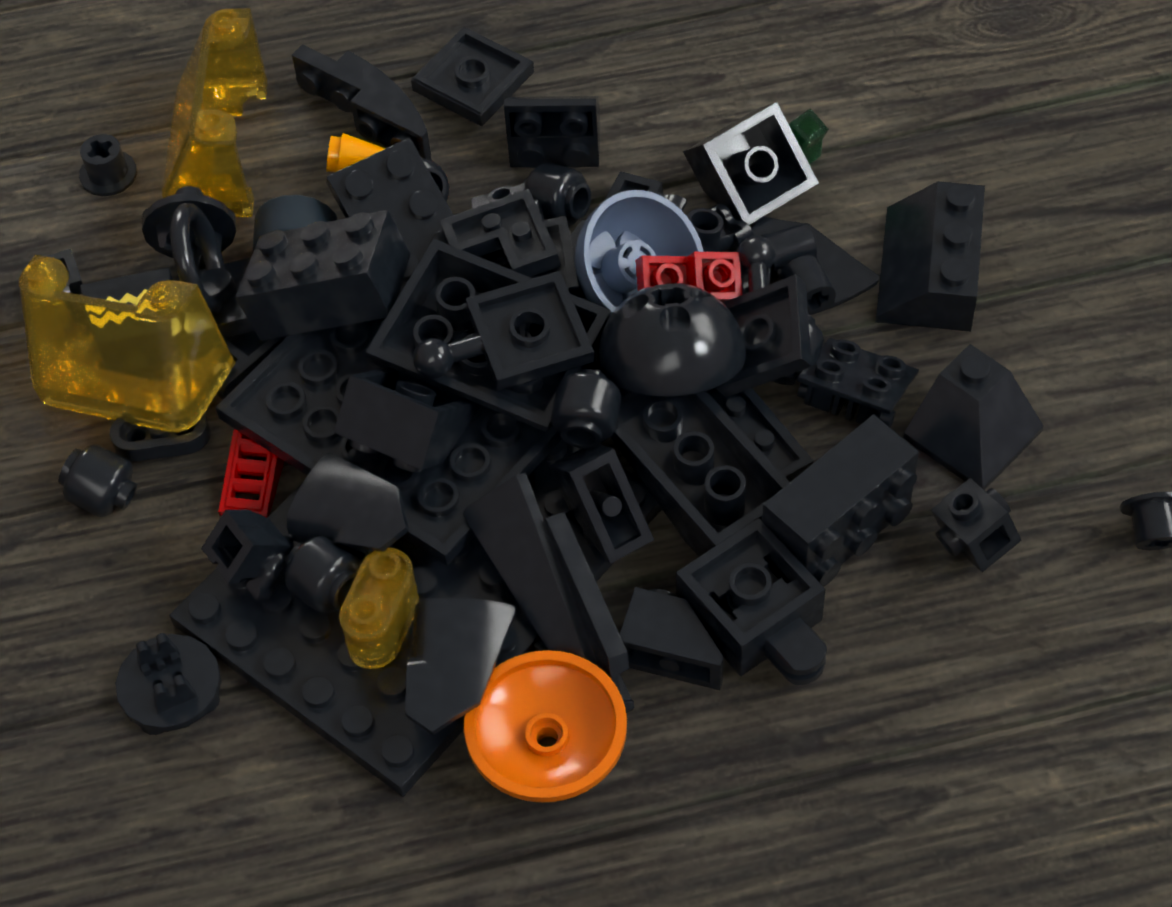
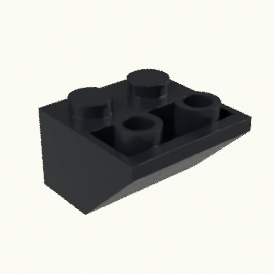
M599 96L508 97L504 99L510 167L536 168L538 165L545 163L573 168L599 167Z

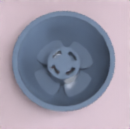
M628 190L606 199L588 216L577 238L574 263L579 286L587 301L611 310L612 314L626 298L638 291L635 260L640 256H688L694 251L704 252L693 224L674 203L653 192Z

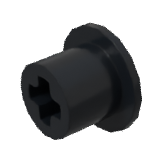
M107 134L95 135L88 138L82 144L80 155L83 165L79 170V180L86 191L102 197L112 196L125 191L133 184L137 176V166L133 158L122 151L120 143L115 137Z
M1172 492L1141 494L1131 497L1120 504L1122 514L1132 516L1135 543L1138 549L1160 550L1172 547Z

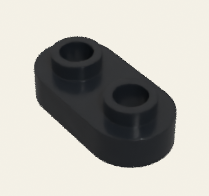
M182 404L125 413L113 422L109 434L116 454L129 461H143L195 453L208 443L211 430L206 414L201 408L195 405Z

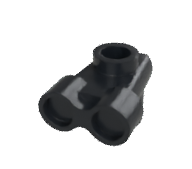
M722 203L709 209H694L687 215L698 233L704 252L736 251L746 238L753 236L749 224L743 220L734 219L729 208Z

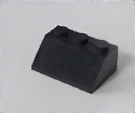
M937 181L887 207L876 312L877 323L971 332L978 294L985 185Z

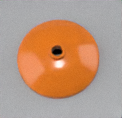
M550 650L535 651L515 656L494 668L481 704L465 714L464 735L468 753L474 766L492 786L509 796L521 800L556 802L585 793L600 783L611 772L624 749L627 735V715L624 701L617 686L597 665L571 653ZM545 737H552L557 740L554 745L549 747L539 744V741Z

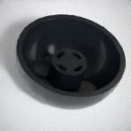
M683 283L648 286L626 298L607 320L598 348L599 368L607 379L626 390L653 396H682L713 389L732 379L742 369L746 359L743 335L731 311L711 293L696 286Z

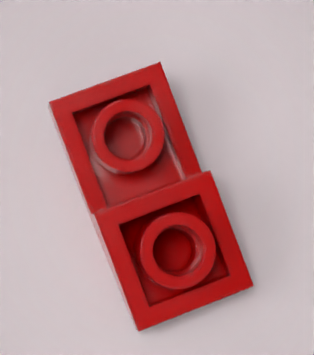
M694 251L688 256L642 255L635 260L638 291L648 286L683 283L696 286L711 293L722 303L742 295L739 252Z

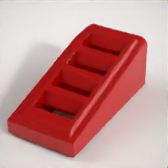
M236 429L233 431L218 511L219 515L222 516L225 510H250L267 518L271 512L284 460ZM247 455L267 457L266 461L246 459ZM241 475L261 476L263 480L243 479ZM236 492L260 494L259 500L235 498Z

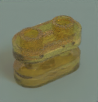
M387 548L384 552L373 551L363 560L339 613V620L349 656L355 664L363 668H381L395 659L414 618V606L419 602L411 560L404 552L398 549Z

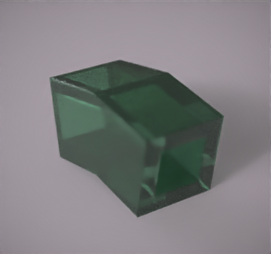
M810 108L789 123L809 164L821 156L822 140L829 130Z

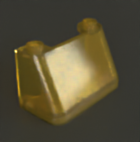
M251 8L221 9L206 19L176 89L162 185L163 198L175 195L176 191L183 186L197 187L203 191L204 195L223 202L235 213L236 217L253 216L254 196L252 188L247 187L236 145L237 127L232 116H243V103L248 98L257 95V99H266L268 86Z
M34 255L19 278V288L31 383L42 403L56 408L112 420L119 418L127 421V423L168 432H180L194 426L202 418L235 365V361L198 284L174 280L160 281L149 288L137 305L125 304L62 292L69 280V272L62 261L51 257Z

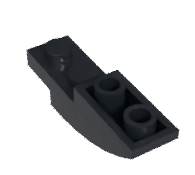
M302 44L292 54L298 86L311 95L316 94L334 103L342 111L352 112L356 131L369 141H377L387 147L410 137L421 158L432 160L428 131L419 112L407 95L386 74L350 51H347L336 61Z

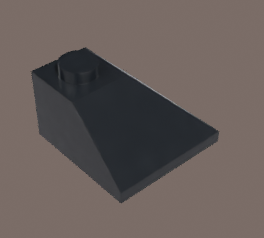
M969 344L938 375L906 428L903 438L965 482L971 478L985 491L1043 431V424L1011 371Z

